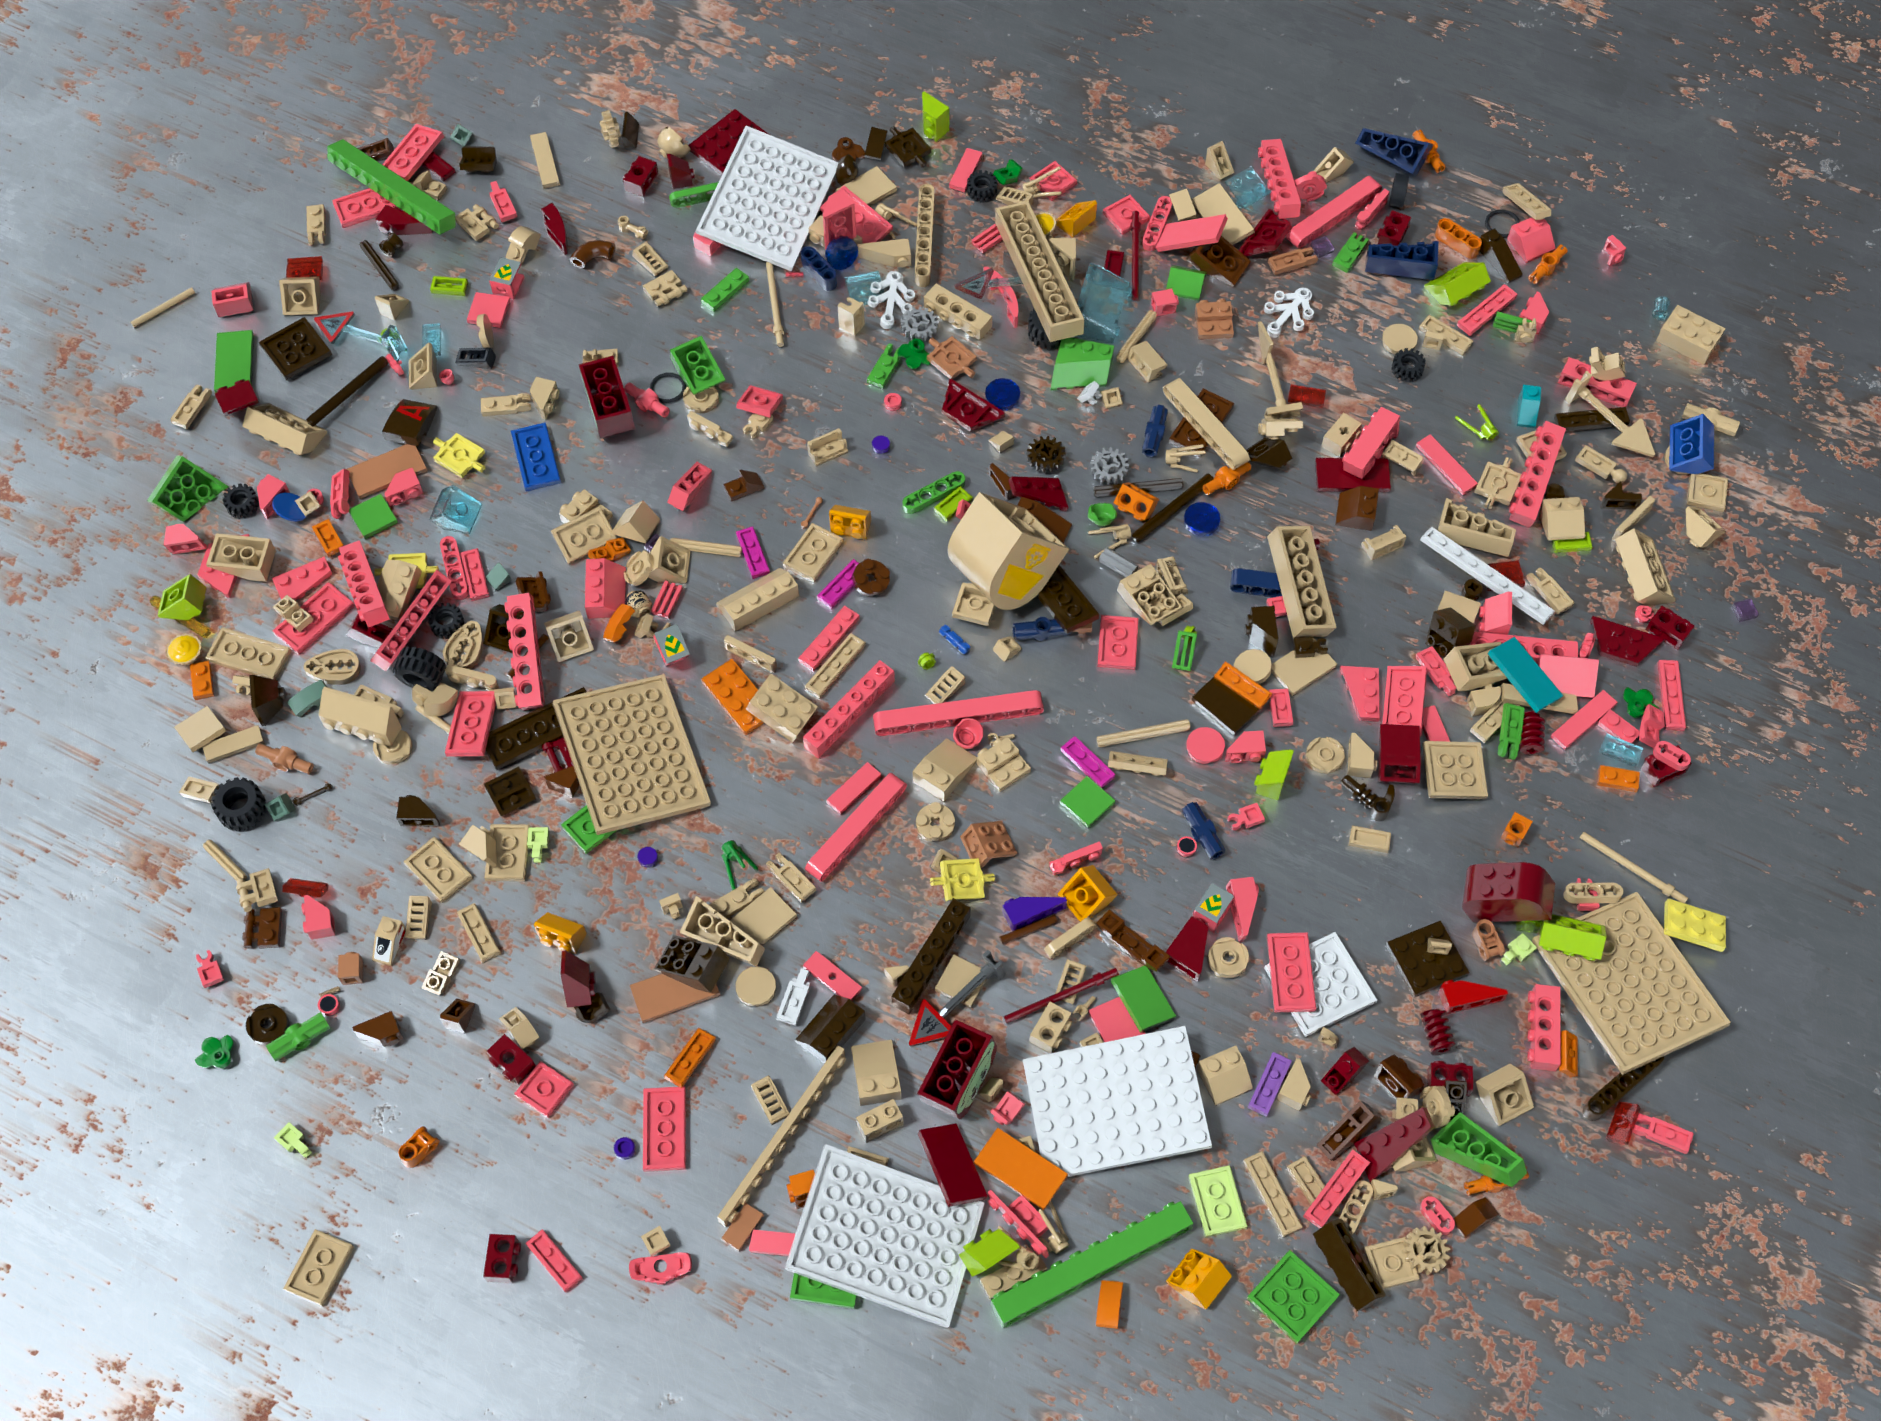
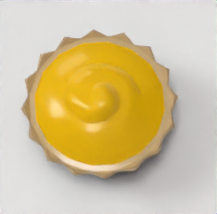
M1042 211L1035 213L1045 237L1047 238L1049 235H1052L1057 223L1053 214Z
M192 633L177 634L167 644L165 650L167 653L166 657L175 664H191L201 654V641L198 639V636H194Z

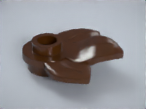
M848 137L839 139L837 147L832 151V160L836 162L847 154L851 155L855 161L856 158L865 159L863 148L858 144H854Z

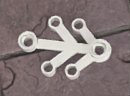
M897 271L889 272L885 280L881 282L875 281L870 287L871 292L877 294L881 289L890 286L888 291L878 296L872 295L868 299L870 307H877L879 303L887 300L885 314L882 315L880 325L884 329H891L894 325L895 319L892 315L894 301L902 309L904 315H906L907 311L905 308L912 312L913 306L905 303L896 292V289L898 288L903 293L906 301H913L915 292L906 288L902 283V274Z
M1299 288L1295 293L1287 294L1277 291L1274 294L1275 302L1294 301L1278 305L1272 302L1265 304L1264 312L1267 314L1284 311L1275 322H1271L1267 326V333L1271 338H1276L1280 335L1281 326L1291 314L1294 330H1303L1304 321L1300 319L1298 311L1300 304H1302L1304 310L1303 318L1306 320L1313 318L1314 310L1309 305L1312 293L1309 289Z

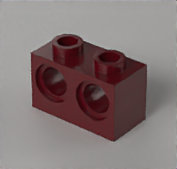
M1392 210L1390 215L1384 219V228H1380L1378 231V244L1398 246L1402 243L1409 228L1411 217Z
M1661 606L1645 630L1653 635L1663 637L1665 643L1679 650L1695 625L1691 624L1687 619L1678 616L1671 609Z
M1651 754L1644 759L1645 762L1641 770L1652 786L1656 787L1686 773L1692 763L1690 762L1685 770L1678 771ZM1680 758L1678 762L1682 763L1683 759Z
M1434 1061L1430 1063L1427 1069V1087L1444 1086L1445 1080L1459 1081L1456 1076L1460 1075L1467 1081V1097H1469L1473 1091V1066H1467L1465 1063L1446 1064L1444 1061ZM1435 1074H1441L1444 1080L1437 1079Z
M489 1234L483 1274L487 1282L513 1284V1278L517 1277L518 1274L516 1257L521 1253V1242H519L515 1235ZM504 1244L510 1245L506 1252H500V1248ZM500 1266H507L504 1273H497V1269Z

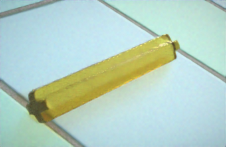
M154 595L149 602L159 610L161 598ZM193 618L189 620L174 619L203 638H207L211 634L208 627Z

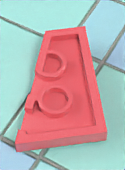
M322 557L272 578L281 599L288 595L296 601L303 598L308 590L316 588L330 577L332 572L325 557Z
M1340 666L1339 670L1345 679V685L1350 692L1359 721L1378 722L1380 719L1379 668Z

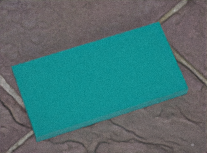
M1515 637L1487 653L1535 713L1563 697L1561 692Z

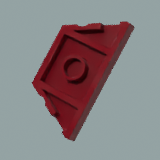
M1268 209L1254 228L1255 233L1248 236L1239 251L1244 256H1250L1276 250L1291 230V222L1286 219H1279L1272 209Z
M949 379L942 407L943 415L970 432L1005 417L1004 411L953 379Z
M1592 616L1590 620L1591 625L1593 624L1594 638L1598 644L1597 650L1599 655L1637 667L1664 640L1663 637L1596 616Z

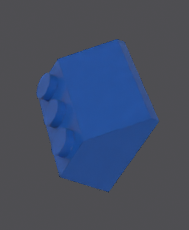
M1704 414L1670 425L1669 469L1671 471L1700 474L1714 469V424Z

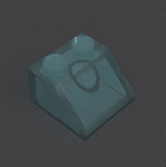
M451 485L441 490L429 520L445 530L469 535L482 503L455 485Z

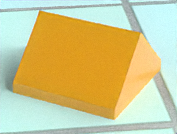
M1096 200L1076 203L1056 219V226L1073 238L1096 219Z

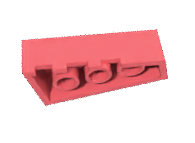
M1380 407L1378 412H1374L1369 425H1365L1359 439L1356 438L1350 452L1345 453L1342 459L1343 470L1363 479L1374 466L1375 458L1379 459L1383 454L1384 448H1387L1392 438L1396 439L1398 437L1400 415L1383 407Z

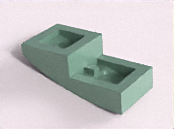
M323 680L309 685L287 701L296 716L301 717L313 705L320 706L322 689L327 687Z

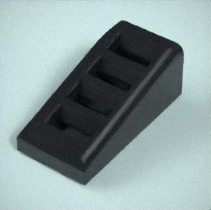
M459 348L455 363L456 365L492 369L496 354L491 348Z

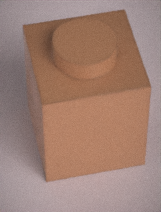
M347 952L345 955H338V979L342 985L363 983V959L359 953Z

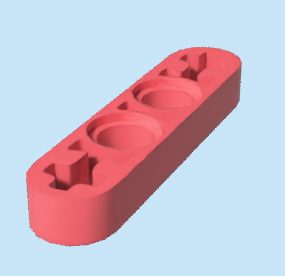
M1161 196L1158 199L1143 236L1142 247L1147 251L1156 249L1155 247L1171 213L1172 202L1168 196ZM1157 215H1162V216H1164V218H1163V219H1157L1156 216H1157ZM1156 227L1159 229V231L1153 232L1151 231V228Z
M446 536L441 539L440 548L447 577L452 580L449 584L453 598L463 600L468 596L469 590L459 548L454 537ZM448 543H451L452 551H448ZM450 558H457V561L455 563H448V560ZM455 572L461 573V576L457 579L451 578ZM459 584L462 589L461 593H458L457 585Z

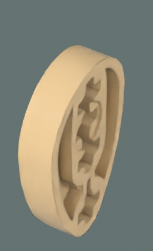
M469 621L452 634L443 649V657L447 665L450 664L466 669H472L477 665L483 650V634L480 624L476 621ZM473 628L476 629V631H472V633L469 632V630H473ZM462 645H463V646H465V649H464L465 655L463 654V655H461V657H460V659H461L462 662H458L457 664H455L454 661H459V655H458V653L461 654V653L463 652V648H462Z
M347 649L331 650L315 655L307 660L303 666L307 676L316 681L323 680L325 684L331 685L348 684L358 677L361 670L356 654ZM341 664H344V665H345V666L342 667V669H339V668H338V667L341 666Z

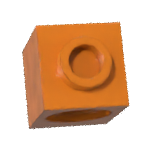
M1515 812L1505 828L1501 839L1511 846L1519 847L1533 821ZM1512 829L1519 831V833L1513 832Z

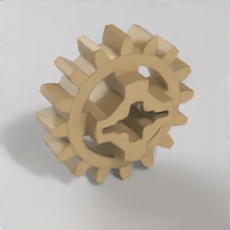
M610 110L601 112L602 121H599L602 135L605 141H609L611 148L619 146L618 138L621 137L616 117L612 118Z
M1423 1226L1420 1230L1415 1228L1412 1233L1410 1232L1406 1235L1407 1239L1402 1243L1406 1246L1402 1253L1408 1255L1405 1262L1411 1261V1269L1416 1266L1418 1267V1273L1425 1270L1426 1275L1431 1274L1432 1271L1434 1273L1439 1272L1440 1268L1443 1269L1447 1265L1445 1262L1450 1259V1256L1446 1254L1450 1251V1248L1444 1245L1447 1239L1441 1240L1442 1233L1439 1232L1436 1235L1433 1227L1429 1231H1427L1426 1226ZM1429 1246L1427 1253L1423 1255L1425 1248Z

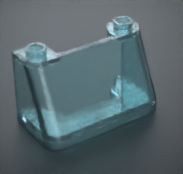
M1089 264L1077 303L1084 317V334L1078 336L1114 344L1115 337H1119L1121 327H1118V321L1124 301L1132 293L1133 287L1130 286V282L1097 264Z

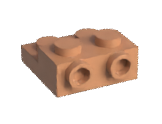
M1219 299L1216 302L1201 300L1199 303H1196L1195 318L1198 340L1233 338L1231 301L1226 302L1225 299Z

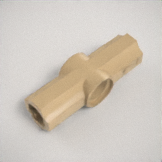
M1687 403L1682 415L1683 419L1687 420L1704 414L1714 424V431L1717 430L1735 436L1740 421L1721 415V412L1716 408L1703 409Z

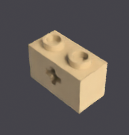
M1343 413L1324 435L1321 447L1340 457L1344 452L1349 451L1353 440L1360 437L1362 423Z

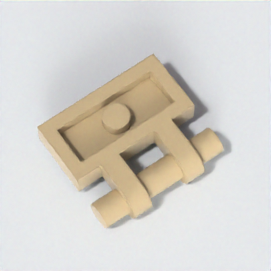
M475 204L473 212L467 208L455 216L457 224L477 241L489 233L488 226L497 229L499 224L493 216L487 214L485 208Z
M673 270L643 285V290L652 301L654 300L657 307L669 303V300L675 297H681L687 291L686 286H682L681 280Z
M269 868L249 874L250 880L248 881L242 878L237 880L236 890L241 897L239 899L240 906L243 907L245 912H250L252 910L251 905L257 902L258 907L278 901ZM249 890L254 891V893L248 894Z

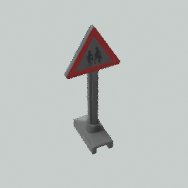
M989 950L982 955L986 965L980 969V973L940 1011H936L925 999H922L909 1046L946 1038L951 1025L945 1020V1017L986 978L989 979L994 974L1001 980L1006 975L1000 961L996 962Z

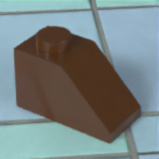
M392 1011L352 1027L358 1038L383 1047L396 1045L400 1040L404 1039Z

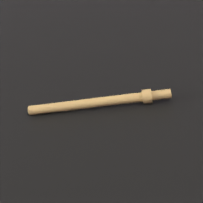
M766 262L774 319L773 332L774 336H776L777 346L782 347L784 346V328L781 325L773 264Z
M1583 832L1580 836V839L1662 890V893L1667 897L1671 896L1682 903H1686L1688 897L1675 890L1673 885L1659 880L1586 832Z

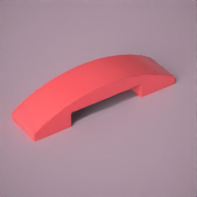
M992 269L987 285L991 291L998 288L1008 304L1007 317L1014 328L1018 327V302L1016 295L1005 278Z

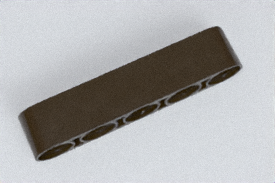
M1665 1056L1656 1059V1062L1652 1061L1639 1067L1638 1069L1642 1074L1636 1073L1635 1070L1623 1075L1620 1072L1589 1099L1583 1107L1585 1118L1590 1121L1600 1119L1656 1070L1663 1062ZM1619 1080L1626 1082L1628 1087L1622 1086ZM1605 1093L1612 1095L1613 1100L1608 1099ZM1590 1106L1597 1107L1599 1112H1594Z

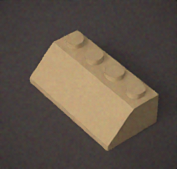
M270 403L248 406L242 426L249 429V432L252 434H259L267 441H274L282 448L293 450V453L296 455L311 453L327 434V430L317 425L312 427L306 420Z
M1635 528L1616 538V550L1622 557V566L1628 573L1629 577L1627 579L1635 592L1633 593L1635 600L1645 606L1676 601L1653 539Z
M778 568L720 600L716 605L736 632L799 597L798 584L788 571Z
M327 687L322 689L319 717L325 728L329 730L335 729L346 735L352 734L363 740H373L380 745L386 744L391 746L402 727L392 706Z

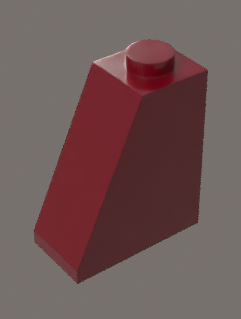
M1191 916L1167 949L1166 953L1170 955L1167 963L1198 982L1202 972L1208 926L1203 920Z

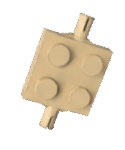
M1509 457L1505 458L1503 465L1487 462L1474 492L1488 498L1484 505L1485 508L1491 509L1494 501L1509 506L1521 474L1510 468L1513 460L1510 458L1508 462Z

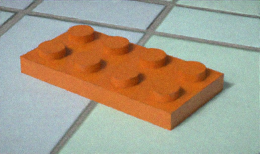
M730 659L701 678L704 686L745 736L764 724V722L746 710L758 689L733 659Z

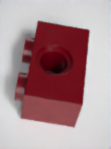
M638 156L636 161L631 164L628 173L623 176L625 191L643 197L658 175L657 162Z
M505 1034L486 1051L490 1057L488 1059L490 1064L496 1069L500 1067L503 1070V1076L510 1082L514 1080L519 1084L536 1066L534 1061ZM508 1058H514L512 1063H505Z

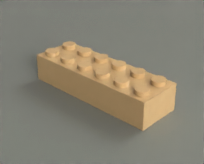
M1277 526L1267 538L1293 638L1327 637L1337 627L1310 526Z

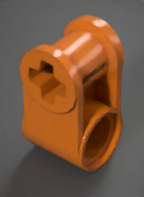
M425 1126L420 1127L400 1147L398 1154L402 1163L407 1168L416 1167L428 1154L437 1148L440 1140L437 1137L431 1136ZM414 1152L413 1157L405 1158L408 1153Z

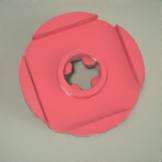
M1311 171L1307 175L1294 180L1300 201H1302L1301 199H1306L1307 202L1314 201L1324 194V189L1327 188L1324 177L1317 175L1315 171Z

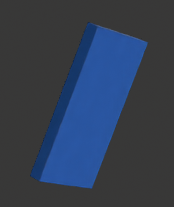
M546 422L511 430L525 491L560 484L561 480Z

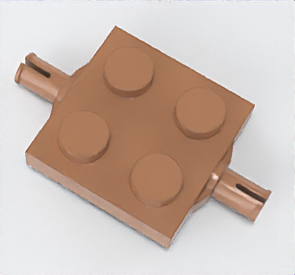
M953 336L941 343L934 337L930 338L928 343L935 349L927 355V360L949 379H954L963 372L970 378L974 377L975 372L969 366L977 361L975 354Z

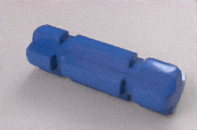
M947 625L940 628L939 633L943 637L946 636L945 639L956 649L958 648L962 654L969 652L970 645L964 642L954 631L951 632V628Z

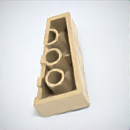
M1446 498L1437 529L1439 532L1458 545L1506 557L1509 556L1516 529L1497 520H1488L1484 517V514L1479 512L1475 514L1467 510L1468 507L1455 505L1452 503V500Z
M696 896L680 933L692 940L717 945L725 954L757 967L765 948Z

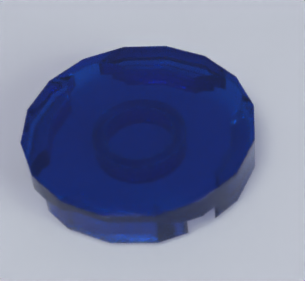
M840 236V238L832 240L825 251L826 260L836 270L847 269L857 258L858 246L850 237Z
M995 379L986 387L985 399L1002 411L1010 410L1019 403L1020 389L1010 379Z
M1197 502L1190 505L1186 509L1183 518L1186 529L1198 536L1213 534L1218 529L1221 520L1217 508L1205 502Z

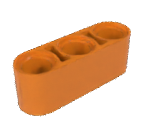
M1448 218L1439 220L1435 232V237L1439 241L1466 258L1474 259L1478 256L1482 241L1478 236Z

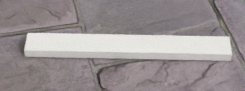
M1431 527L1421 537L1420 541L1497 594L1508 591L1512 592V604L1542 625L1554 614L1555 610L1435 528Z

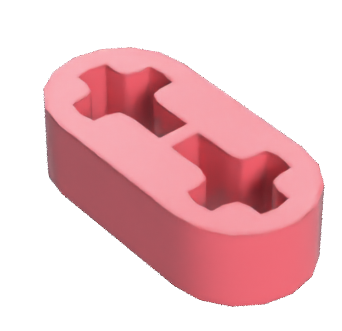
M1667 741L1658 742L1653 749L1655 758L1675 770L1683 771L1691 762V757L1688 753ZM1662 748L1666 750L1664 753L1660 752ZM1680 758L1683 759L1682 763L1678 762Z
M1428 1196L1424 1198L1420 1204L1422 1215L1436 1232H1441L1442 1235L1450 1234L1455 1227L1453 1217L1435 1197ZM1427 1203L1435 1206L1433 1210H1426ZM1441 1220L1443 1222L1448 1221V1226L1440 1227Z

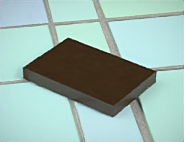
M1214 677L1194 694L1191 699L1233 736L1260 712V709Z

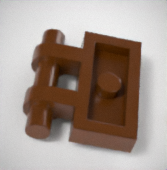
M280 907L260 908V916H254L255 909L246 912L243 922L245 924V932L242 933L243 947L247 949L252 948V942L258 941L257 946L259 949L279 948L282 909ZM254 925H259L258 933H253Z

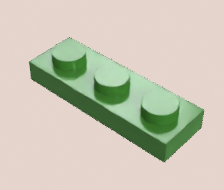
M735 268L701 298V303L713 312L716 311L749 282V276Z

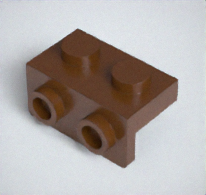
M538 571L535 577H517L515 582L518 594L530 593L534 598L535 612H545L550 604L551 597L547 593V581L543 577L542 571Z

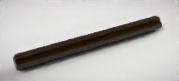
M384 356L379 357L307 417L306 421L312 427L318 424L388 365L387 359Z
M1209 473L1204 475L1132 533V539L1136 543L1144 539L1202 492L1203 485L1214 479L1213 476Z

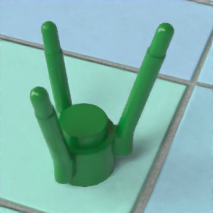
M731 840L722 845L721 850L724 854L721 857L725 863L731 888L734 890L736 888L729 859L730 861L737 860L741 867L745 868L746 866L740 858L742 856L754 870H758V867L744 853L741 846H738L734 840Z

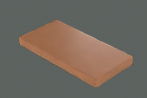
M408 444L347 469L350 471L349 478L359 499L387 489L395 474L409 468H413L416 476L427 472V468L416 446Z
M659 974L630 985L642 1023L720 996L717 984L709 993L694 989L664 974Z

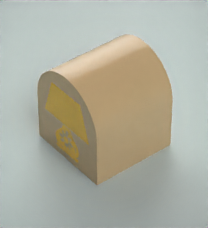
M979 492L950 537L948 557L953 565L997 608L1011 610L1025 605L1039 594L1069 548L1027 509Z

